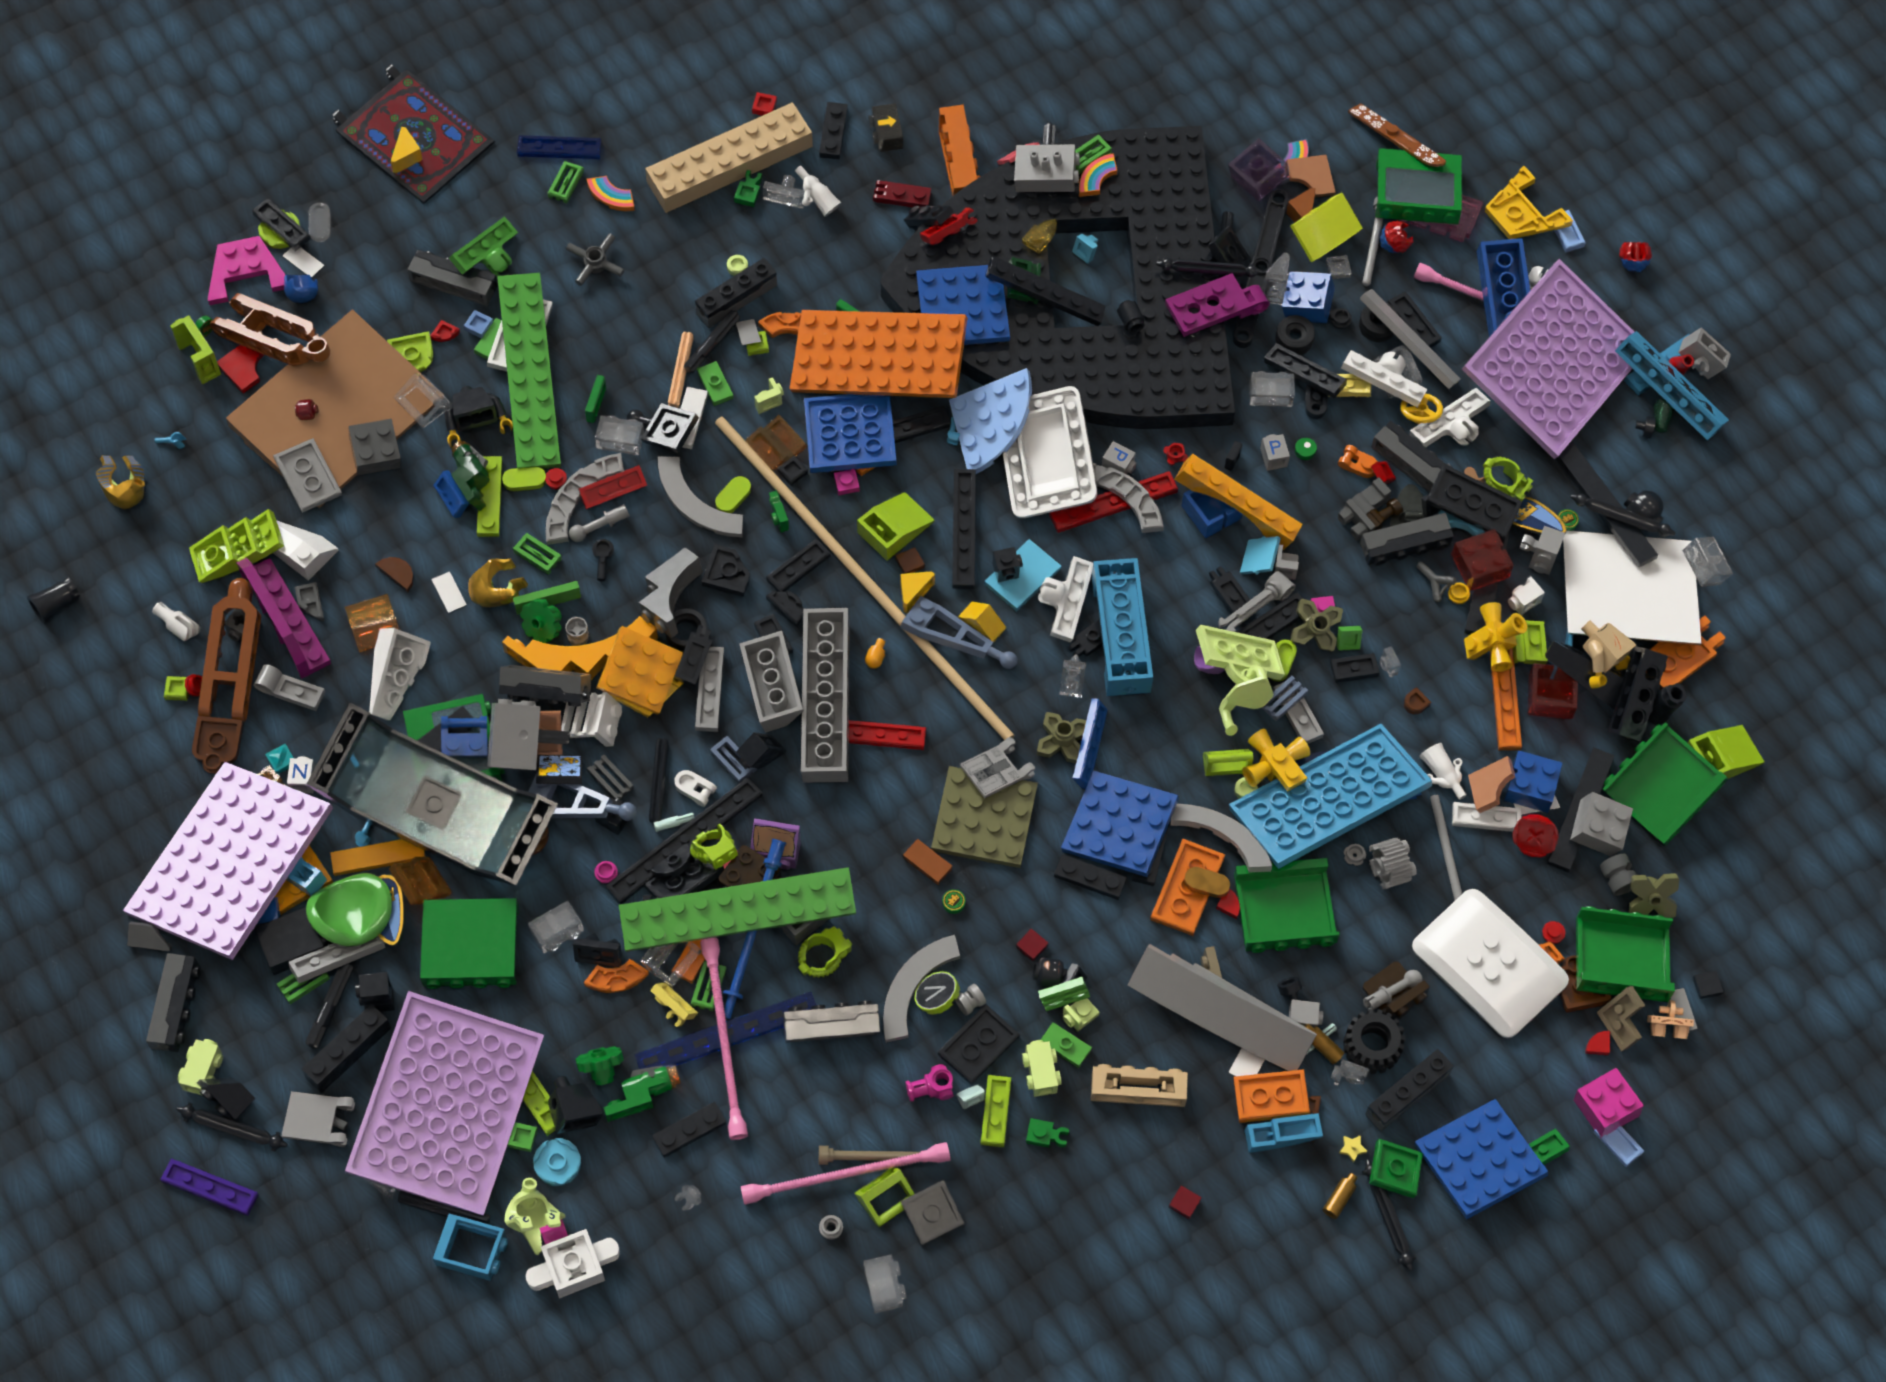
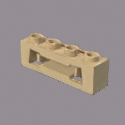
M1100 1064L1097 1067L1093 1066L1091 1101L1185 1107L1188 1072H1182L1180 1069L1159 1071V1069L1154 1067H1147L1144 1070L1135 1069L1133 1066L1112 1068L1107 1064ZM1117 1081H1119V1084L1158 1086V1084H1162L1161 1092L1157 1088L1120 1086V1089H1116Z

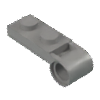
M267 664L263 665L254 683V687L263 693L317 711L325 694L324 688L284 675L279 669Z

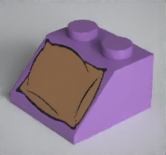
M754 818L751 849L767 858L772 839L786 842L780 861L782 863L781 869H796L801 845L800 826Z

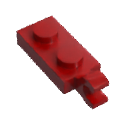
M969 207L965 208L958 215H951L941 225H933L919 233L922 241L935 245L942 242L943 238L949 234L958 233L963 226L975 224L978 221L977 218L972 217L968 219V215L974 210Z

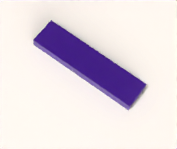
M172 1158L160 1179L165 1184L246 1216H249L259 1195L258 1192Z

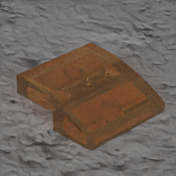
M780 415L775 417L764 428L760 426L745 440L772 471L776 470L791 457H796L808 447Z
M388 594L345 607L359 652L375 648L380 629L396 628L399 630Z
M414 857L409 863H394L389 868L411 905L423 904L424 900H439L452 893L430 857Z

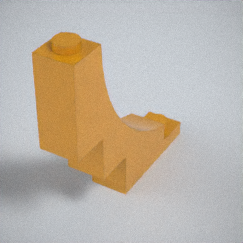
M641 616L626 627L651 639H658L657 628L652 623L644 621ZM617 634L602 641L580 646H558L532 640L525 647L520 640H513L509 636L502 641L504 652L525 667L568 672L573 670L577 673L591 674L592 680L605 666Z

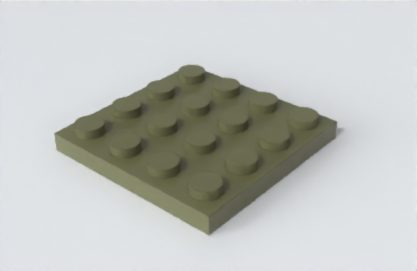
M949 766L931 849L938 853L1021 868L1038 783L1021 780L984 798L962 768Z

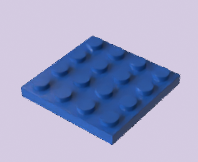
M988 265L916 271L921 313L966 314L968 319L964 345L1010 341L1004 285L986 277Z
M845 394L804 398L810 473L897 465L890 396Z
M1093 771L1062 844V852L1148 877L1179 797L1173 793Z
M1496 1099L1415 1141V1147L1423 1154L1424 1160L1466 1220L1548 1176V1170Z

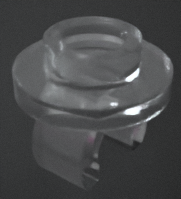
M684 1185L682 1192L675 1196V1200L681 1201L685 1198L686 1205L682 1207V1210H690L694 1205L697 1206L701 1203V1193L693 1185Z

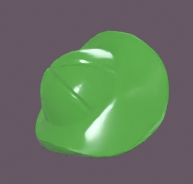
M360 873L335 881L313 893L307 901L306 915L313 929L326 940L346 947L360 946L375 939L385 929L391 916L392 900L389 888L381 878L370 873Z

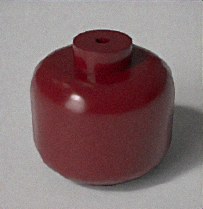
M312 399L299 400L295 405V413L300 420H313L315 413L319 412L318 405Z

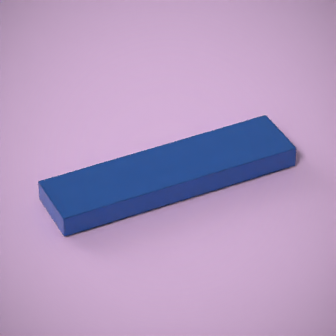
M1091 699L1073 779L1081 789H1086L1093 773L1108 711L1100 699Z

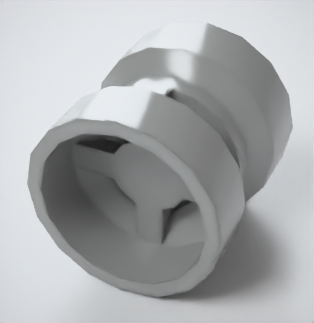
M573 617L567 621L565 629L568 642L573 646L586 644L589 640L587 622L581 617Z
M976 984L969 986L966 992H960L957 1000L955 999L958 1007L966 1016L972 1013L975 1007H981L987 1003L982 991Z

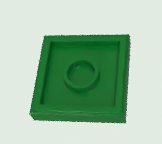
M1378 1139L1375 1145L1369 1184L1414 1198L1417 1196L1423 1154L1419 1151Z

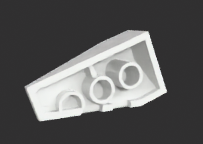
M277 521L284 546L273 552V554L308 581L339 551L336 546L323 536Z
M383 628L379 630L373 660L369 711L372 715L385 720H391L403 700L405 691L409 686H412L415 681L413 678L426 662L430 641L396 628Z

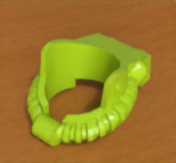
M1506 457L1488 458L1483 464L1485 483L1520 501H1523L1526 497L1524 493L1526 491L1529 492L1533 487L1531 485L1533 480L1529 477L1526 480L1524 474L1520 471V467L1512 460L1506 459ZM1492 466H1503V473L1512 479L1513 485L1507 487V485L1498 483L1492 476Z
M721 824L717 825L718 829L707 831V833L703 831L695 836L696 839L692 841L690 846V853L694 858L699 859L703 863L712 864L715 870L738 856L731 834ZM707 839H720L716 845L709 847L701 846V843Z
M835 926L830 929L825 928L822 933L813 934L804 941L805 943H802V947H800L798 952V962L800 964L798 969L803 975L809 974V976L817 978L824 977L825 975L829 976L839 967L841 960L852 951V943L849 939L843 937L844 934L840 928L837 929ZM821 944L832 948L834 957L825 964V967L809 968L806 964V953L810 948Z

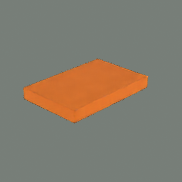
M1304 1069L1234 1077L1239 1123L1310 1114Z

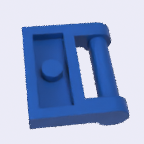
M441 716V753L452 758L487 757V716H480V718H448V716ZM448 727H480V733H448Z

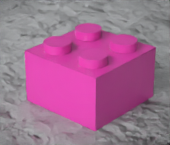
M1617 1068L1579 1088L1574 1098L1578 1108L1601 1137L1610 1134L1619 1126H1623L1639 1117L1644 1107Z

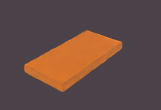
M1182 839L1150 920L1193 936L1209 896L1188 889L1184 882L1185 874L1192 867H1200L1219 873L1225 854Z

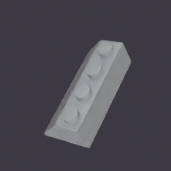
M783 631L740 643L761 726L765 733L787 726L804 710Z

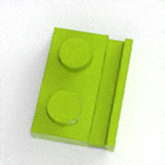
M1525 620L1527 631L1515 636L1517 645L1513 647L1514 663L1524 662V664L1545 665L1548 659L1545 657L1547 647L1544 622Z

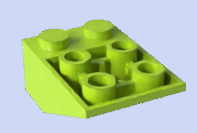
M904 492L874 506L857 520V533L888 561L933 524L935 520Z
M1743 725L1709 731L1688 741L1692 748L1718 771L1726 775L1728 779L1765 763Z

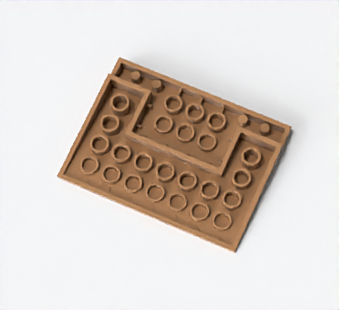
M353 309L321 336V338L326 340L330 348V356L327 360L323 362L309 360V362L297 366L288 364L226 417L228 426L244 440V443L282 477L283 475L273 455L313 438L341 490L357 475L349 440L348 426L392 419L397 440L445 398L440 390ZM312 399L318 405L319 412L315 413L313 420L298 419L295 413V405L299 400Z

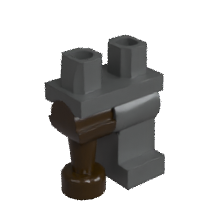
M1378 477L1364 491L1347 500L1345 508L1338 513L1337 518L1342 525L1352 521L1355 526L1350 530L1351 535L1356 540H1359L1362 534L1381 529L1383 522L1391 515L1398 516L1403 513V507L1395 498L1389 501L1391 490ZM1385 503H1387V508L1379 512L1376 510Z

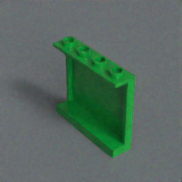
M1665 722L1662 726L1658 724L1651 731L1652 737L1647 742L1642 741L1634 751L1637 753L1631 759L1627 757L1620 764L1619 768L1621 770L1615 776L1611 774L1604 781L1605 787L1603 790L1614 801L1633 808L1631 816L1666 846L1728 781V778Z
M1327 858L1292 861L1279 869L1274 863H1271V872L1248 873L1246 865L1236 866L1234 879L1240 903L1239 912L1245 951L1261 953L1267 949L1284 951L1289 947L1306 949L1311 947V945L1328 947L1337 943L1339 932H1336L1327 878Z
M517 898L424 900L420 971L423 987L438 989L440 986H450L454 989H460L464 986L485 988L487 985H496L500 988H507L511 985H516L517 915H519Z
M1592 906L1581 907L1576 917L1577 991L1617 996L1627 987L1633 986L1641 999L1669 1002L1675 992V983H1670L1669 928L1673 918H1665L1661 915H1642L1638 912H1619L1615 909L1603 910Z

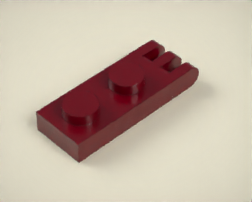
M876 181L873 195L874 202L912 208L929 205L931 188Z

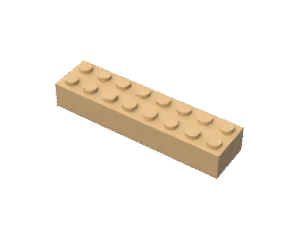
M792 102L645 168L647 183L665 213L744 178L747 170H750L751 174L756 173L813 147L812 131Z

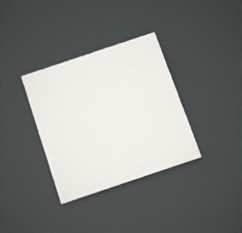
M1566 531L1563 538L1568 634L1586 635L1581 628L1591 620L1599 629L1606 623H1611L1629 639L1701 645L1693 541L1645 537L1657 552L1658 557L1638 567L1614 534Z

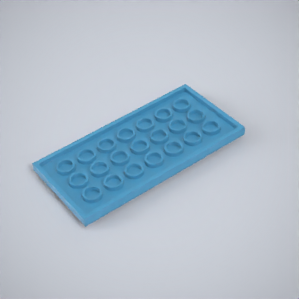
M1379 724L1300 766V769L1307 777L1306 782L1287 792L1280 781L1275 779L1230 803L1229 810L1251 832L1265 849L1271 861L1279 869L1432 787V780L1382 724Z

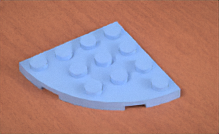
M1027 368L949 400L957 433H960L959 441L966 468L976 469V474L994 464L993 461L1004 451L1007 452L1026 423L1030 411L1028 409L1030 396H1032L1031 375Z

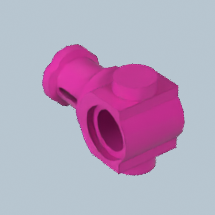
M944 1064L933 1066L931 1072L924 1075V1079L913 1082L905 1081L910 1102L914 1101L915 1098L929 1095L930 1098H940V1100H947L954 1096L952 1092L953 1076ZM945 1079L948 1081V1084L940 1086L936 1081Z

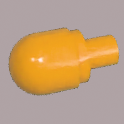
M878 638L876 644L868 649L865 663L869 668L876 669L881 666L885 657V650L883 649L885 640Z

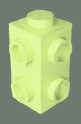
M196 1039L194 1045L189 1047L185 1068L182 1067L178 1074V1081L182 1090L201 1095L200 1091L202 1088L197 1082L200 1079H215L213 1075L216 1068H220L223 1055L217 1043L209 1039H204V1041Z
M1032 1041L1029 1045H1026V1052L1022 1054L1024 1068L1028 1067L1030 1074L1026 1076L1028 1090H1033L1034 1097L1057 1093L1058 1085H1061L1060 1071H1055L1054 1063H1057L1055 1048L1051 1049L1050 1041Z

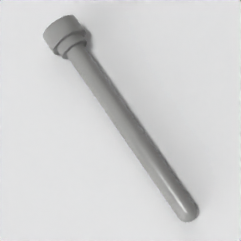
M1377 197L1374 199L1373 209L1375 213L1377 208ZM1375 218L1362 281L1366 287L1371 284L1383 218Z

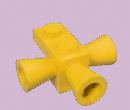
M1497 602L1487 603L1479 608L1486 626L1464 638L1467 659L1475 660L1490 651L1491 670L1502 672L1513 667L1507 651L1517 645L1515 636L1527 631V623L1518 613H1513L1502 623V605Z
M1266 729L1257 731L1249 738L1248 743L1262 754L1259 763L1243 767L1242 769L1244 778L1250 786H1257L1267 777L1270 782L1278 779L1288 792L1306 782V775L1295 762L1310 756V748L1302 737L1298 736L1286 748L1282 743L1274 746Z

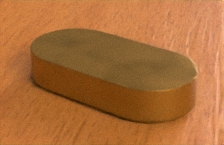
M1192 867L1185 874V885L1192 891L1215 898H1222L1229 892L1230 882L1223 874L1200 867Z

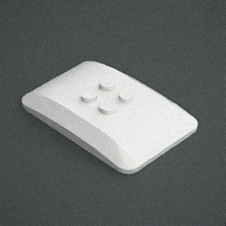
M1067 386L1030 396L1028 407L1030 411L1026 423L1014 444L1007 452H1003L1012 511L1016 517L1021 519L1088 504L1097 497L1091 449L1078 389Z
M1476 889L1465 891L1414 939L1412 944L1413 952L1489 1026L1504 1038H1512L1517 1035L1568 985L1569 978L1567 973L1509 916Z

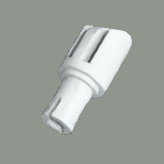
M163 602L157 603L152 610L154 615L166 623V628L182 641L198 635L201 631V627L181 611L174 612Z

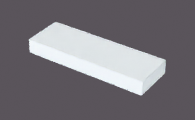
M691 387L686 388L681 409L696 413L699 419L684 443L683 448H693L708 397V391Z
M1454 802L1452 806V826L1513 832L1516 822L1521 819L1522 809L1495 806L1479 813L1476 810L1475 804Z

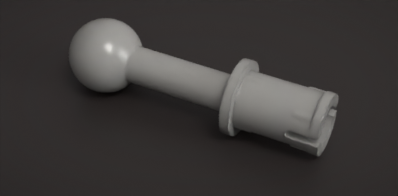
M623 504L609 512L604 511L605 516L584 526H572L569 530L570 539L574 542H581L585 539L586 534L607 524L613 527V524L630 517L626 506Z
M1409 970L1405 973L1403 980L1389 988L1379 987L1377 992L1363 999L1364 1006L1368 1010H1374L1384 1003H1391L1392 996L1408 987L1413 988L1422 982L1421 973L1417 970Z

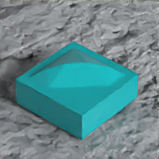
M286 744L265 754L276 775L289 769L290 758H294Z

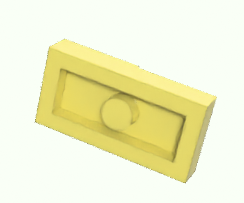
M1338 374L1347 379V385L1336 397H1371L1372 384L1353 374Z
M657 983L650 990L655 995L657 1002L672 1009L667 1013V1019H672L675 1014L678 1016V1021L675 1023L676 1027L682 1026L686 1020L694 1019L698 1014L667 983Z

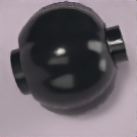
M1643 490L1639 494L1634 492L1624 503L1627 510L1642 517L1657 520L1659 524L1664 519L1661 516L1664 508L1663 501L1653 491Z

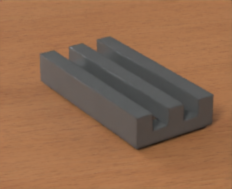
M605 755L599 761H595L592 767L589 766L587 768L588 773L613 799H621L634 789L633 784ZM604 764H605V765L612 771V773L626 786L625 789H624V788L622 787V785L604 768V766H603ZM597 769L620 791L619 794L596 772Z

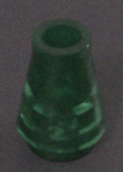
M1658 399L1656 404L1653 405L1654 417L1656 418L1654 430L1664 433L1667 432V427L1675 409L1665 399Z

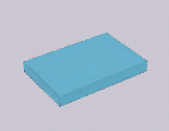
M1030 539L1016 551V554L1021 555L1023 567H1020L1019 578L997 582L994 572L984 581L985 586L1016 612L1040 590L1045 578H1052L1061 570V565Z

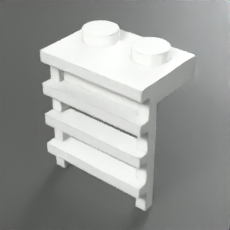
M607 692L599 695L591 693L583 731H581L587 702L581 703V706L576 708L572 730L569 732L570 738L595 737L605 747L613 746L617 736L619 718L622 714V705ZM564 702L566 703V708L562 720V731L569 732L575 706H568V702Z

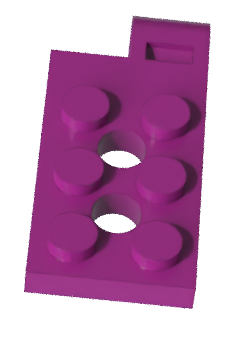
M1233 273L1165 299V305L1184 337L1238 315L1241 319L1252 314L1262 313L1270 305L1259 285H1252L1241 289ZM1210 300H1215L1219 304L1216 306H1211L1207 302ZM1194 307L1197 308L1199 312L1193 314L1190 313L1188 309Z

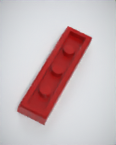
M849 720V743L924 750L926 727Z

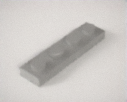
M710 647L700 671L695 722L696 731L718 732L724 647Z
M378 936L360 946L346 947L333 943L289 961V968L298 983H302L384 949L385 944Z

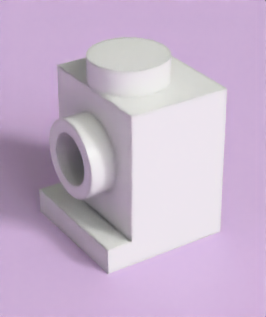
M1529 577L1524 586L1519 585L1512 591V597L1508 599V604L1513 610L1522 615L1541 603L1545 592L1532 577Z

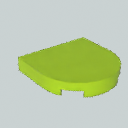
M429 331L387 340L419 372L426 370V367L430 366L433 361L434 354Z

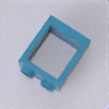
M449 1213L433 1260L436 1266L491 1281L493 1274L496 1275L500 1267V1260L498 1259L501 1251L505 1252L508 1238H506L505 1230ZM459 1229L496 1239L486 1269L448 1259Z

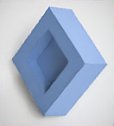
M474 310L464 324V330L482 338L493 323V318Z

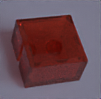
M1495 529L1456 542L1454 545L1452 557L1469 591L1510 578L1514 564L1506 549L1502 550L1503 543Z
M1534 663L1529 674L1528 715L1573 719L1577 710L1578 682L1560 668H1557L1553 679H1550L1554 665Z

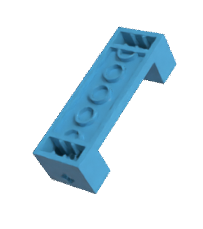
M1138 559L1093 561L1091 578L1094 597H1097L1106 664L1104 672L1106 696L1151 693L1153 671Z

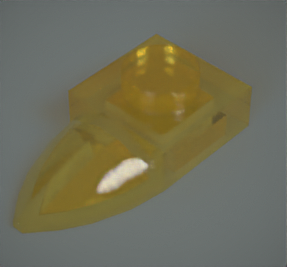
M1056 219L1047 220L1038 226L1034 224L1022 238V243L1040 253L1055 235Z

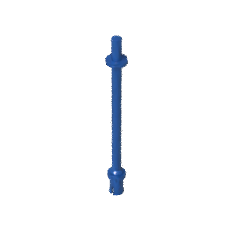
M772 839L768 857L763 862L766 867L763 881L773 880L775 871L781 868L782 863L780 861L786 842ZM757 931L747 932L730 990L723 991V994L728 996L724 1007L726 1019L731 1020L736 1000L743 999V995L739 994V990Z

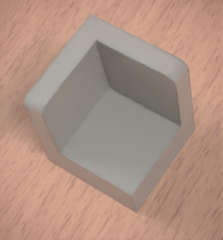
M1279 544L1274 573L1280 571L1288 579L1295 580L1299 564L1298 555L1282 553L1283 545Z

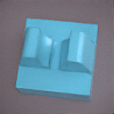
M1080 234L1076 238L1072 252L1088 264L1094 258L1098 239L1093 235L1086 237L1084 234Z

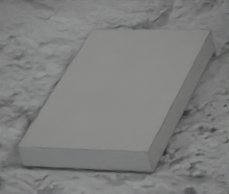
M313 438L273 455L302 513L342 496V492Z

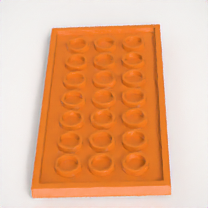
M802 310L790 390L791 392L956 398L968 318L966 314Z

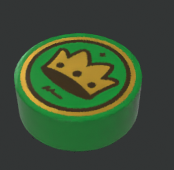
M207 315L200 317L195 323L203 337L212 332L210 323L213 319Z
M1570 509L1560 511L1558 517L1565 524L1566 531L1575 530L1579 522L1577 513Z
M959 890L947 891L942 899L943 908L951 914L960 913L965 907L964 894Z

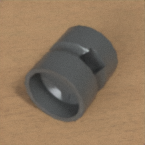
M1625 853L1615 855L1600 865L1604 877L1610 879L1608 885L1614 896H1620L1632 891L1631 877L1637 875L1634 870H1630L1632 864Z

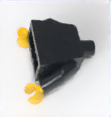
M470 386L463 387L459 393L453 395V402L449 404L444 413L446 428L450 432L447 441L451 448V442L454 439L458 440L459 446L462 444L459 435L456 434V430L462 432L498 422V418L500 419V432L502 434H505L504 425H508L511 431L513 429L512 421L505 417L507 414L500 398L491 393H486L483 387L473 389Z

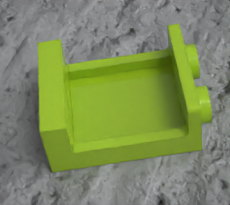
M188 315L171 324L170 327L179 350L191 345L197 352L190 357L202 385L220 376L221 372L214 352L191 317Z

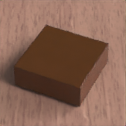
M915 547L895 555V559L904 574L914 573L925 568V564Z

